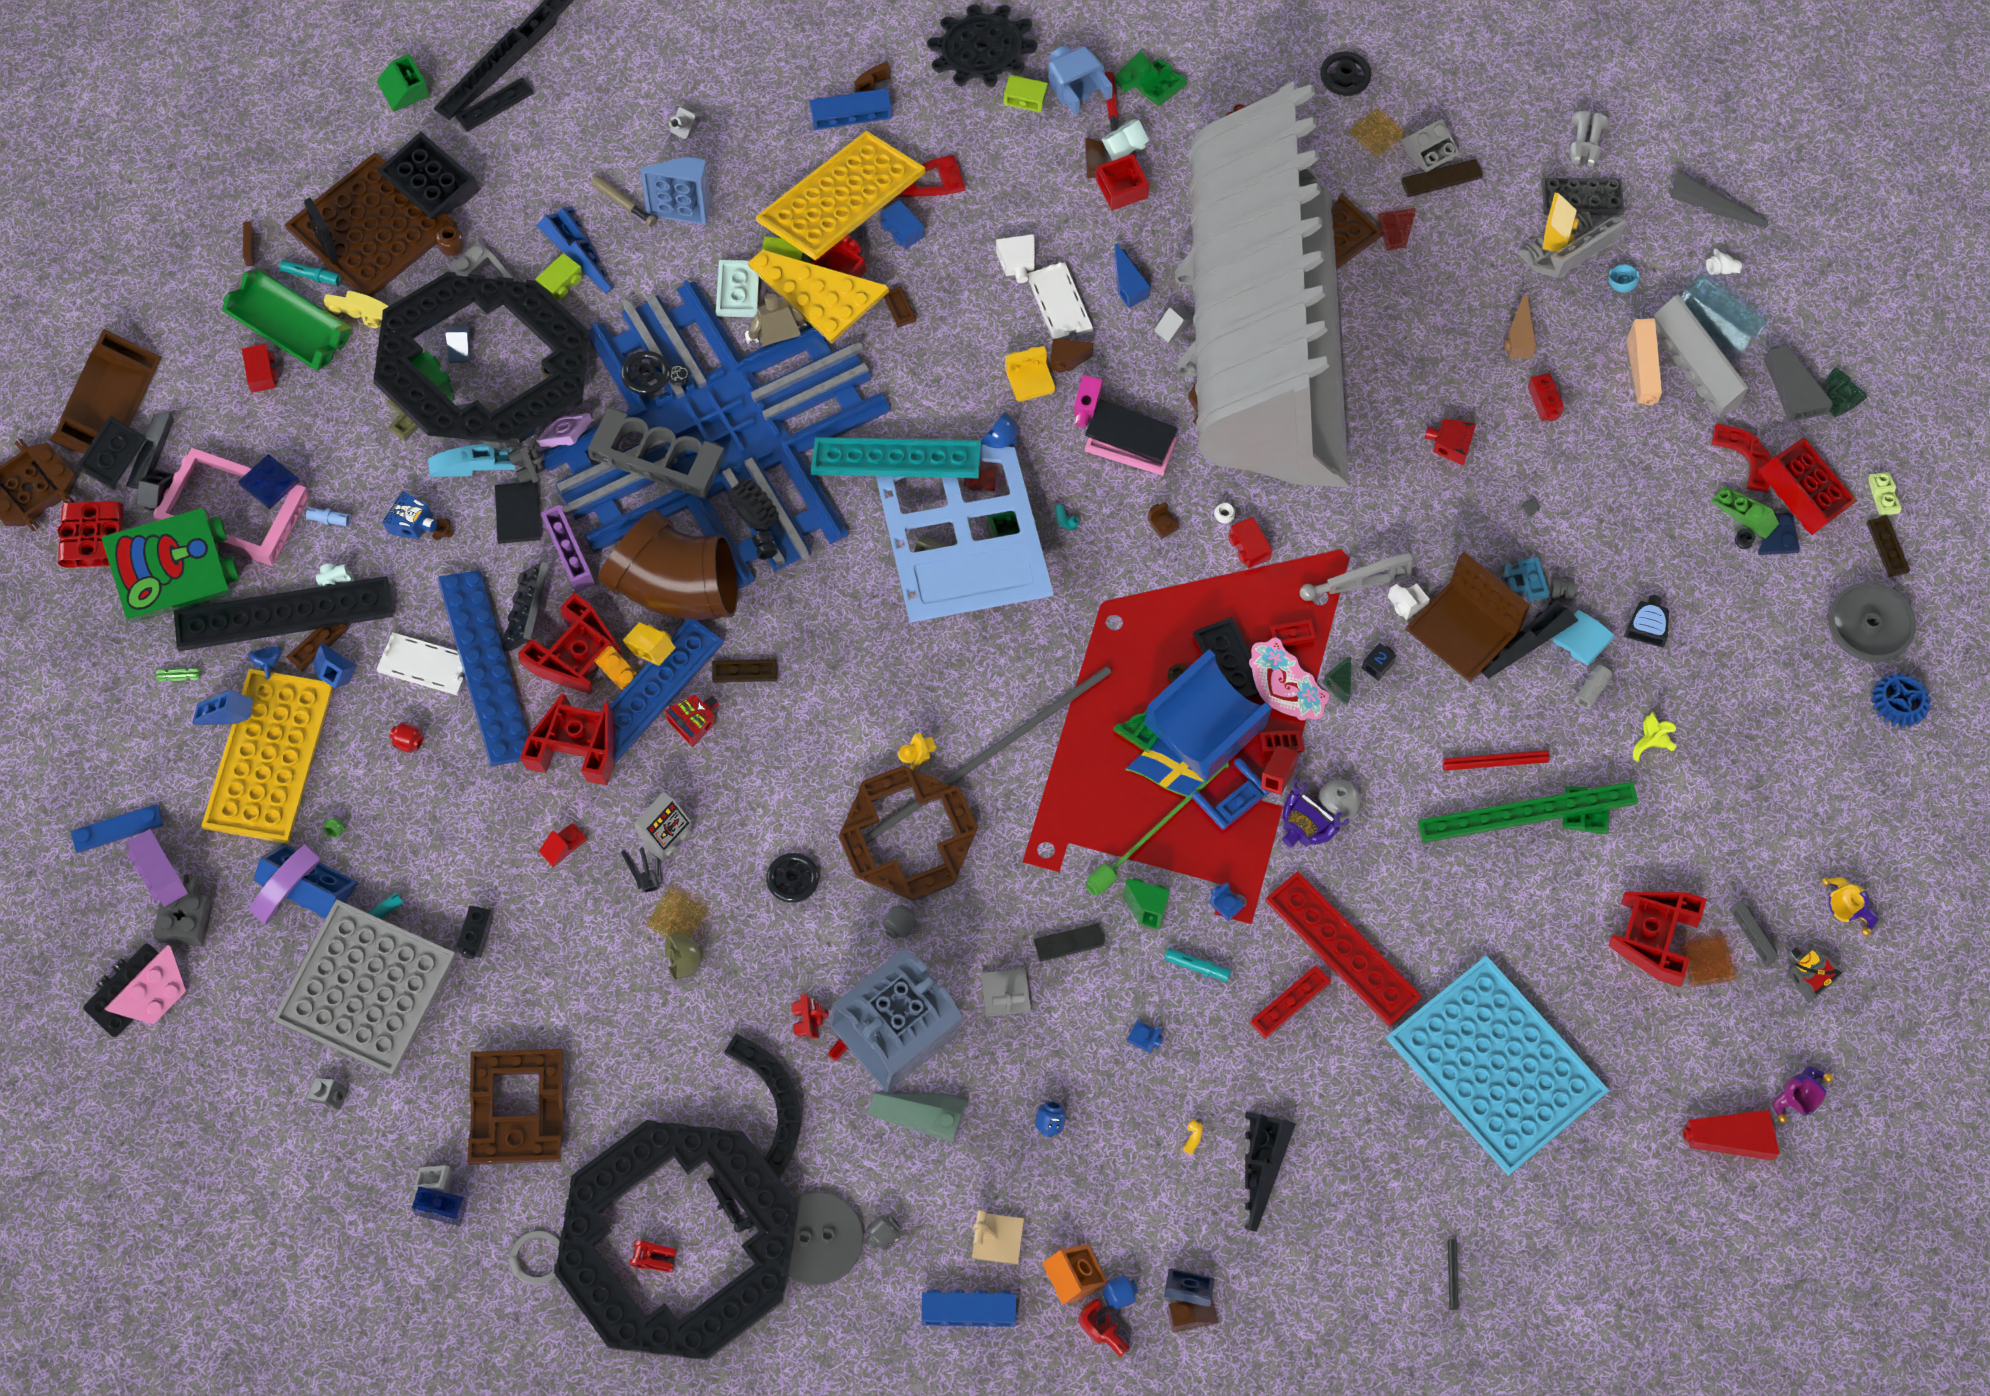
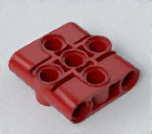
M117 501L63 504L61 523L57 529L59 536L58 565L65 568L110 566L101 537L112 532L122 531L124 505Z

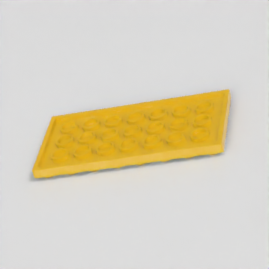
M866 130L756 216V220L759 224L797 249L817 260L924 175L925 167Z
M249 669L241 694L253 699V711L248 720L232 724L201 826L204 830L289 844L334 688L324 681L270 672L271 678L265 679V671Z

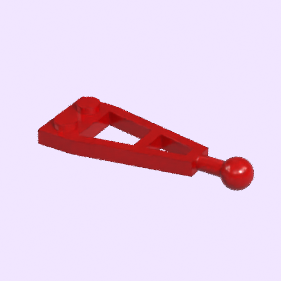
M955 155L936 158L921 164L925 167V172L937 168L942 186L916 187L915 183H912L896 197L941 196L965 191V185Z

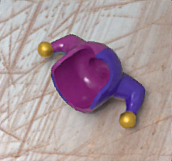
M1808 1066L1801 1074L1790 1078L1785 1085L1784 1091L1772 1103V1107L1778 1115V1122H1787L1788 1117L1784 1114L1783 1110L1785 1107L1791 1106L1805 1116L1813 1113L1826 1096V1090L1815 1079H1823L1826 1083H1830L1833 1081V1075Z

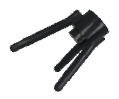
M641 847L640 853L645 872L641 873L640 878L624 850L621 851L626 864L637 882L638 889H642L645 893L658 890L660 888L659 884H662L660 859L656 856V874H654L653 870H649L644 848Z

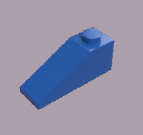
M233 690L226 691L198 703L192 724H238L248 720L253 711V699Z

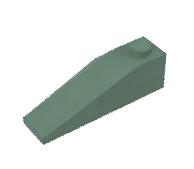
M875 1093L867 1115L954 1143L968 1100L941 1093Z

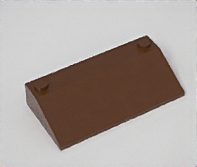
M103 329L93 346L50 441L68 450L84 454L110 415L130 427L161 356Z

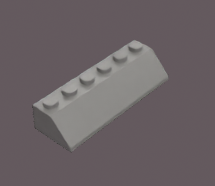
M1678 294L1675 295L1653 315V318H1655L1656 335L1662 341L1663 348L1673 356L1675 364L1683 369L1687 380L1695 385L1698 395L1704 397L1707 401L1710 411L1716 413L1720 418L1740 407L1748 386Z

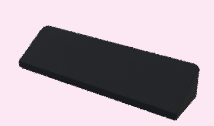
M171 413L153 415L145 435L147 440L138 453L126 487L138 489L139 480L154 472L174 422Z

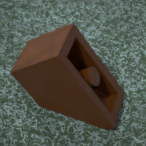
M1053 338L1050 369L1059 373L1072 371L1093 356L1094 343Z
M1211 1300L1210 1307L1185 1301L1168 1304L1167 1313L1172 1333L1218 1324L1213 1300Z

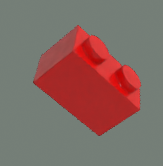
M266 343L241 348L247 383L251 393L276 388L275 380H278L276 368H272V363H275L273 351L268 350Z
M1254 517L1230 527L1228 540L1232 547L1235 546L1237 548L1240 562L1242 564L1245 563L1248 569L1271 560L1272 549Z

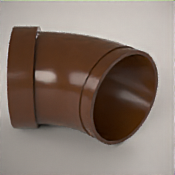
M656 509L644 515L628 531L612 551L598 576V581L615 595L621 593L646 609L670 617L689 620L731 618L735 615L737 608V573L733 553L727 538L723 534L691 536L681 533L673 528V522Z

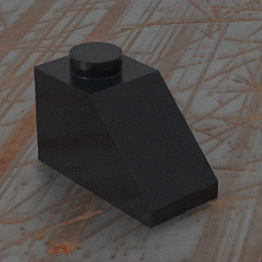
M156 470L139 480L137 505L144 506L147 510H155L156 507L160 506L166 489L170 488L173 483L174 474Z

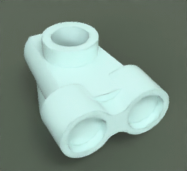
M324 564L320 567V573L316 574V581L320 587L354 581L353 574L349 572L346 564L339 566Z

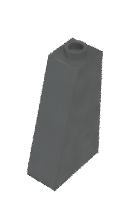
M1789 346L1770 349L1765 357V363L1788 421L1793 422L1828 414L1833 405L1832 401Z

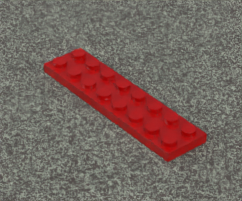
M1298 871L1265 899V902L1389 1028L1422 999L1423 996Z

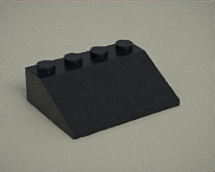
M421 131L377 170L381 176L431 220L465 204L480 191L476 179Z

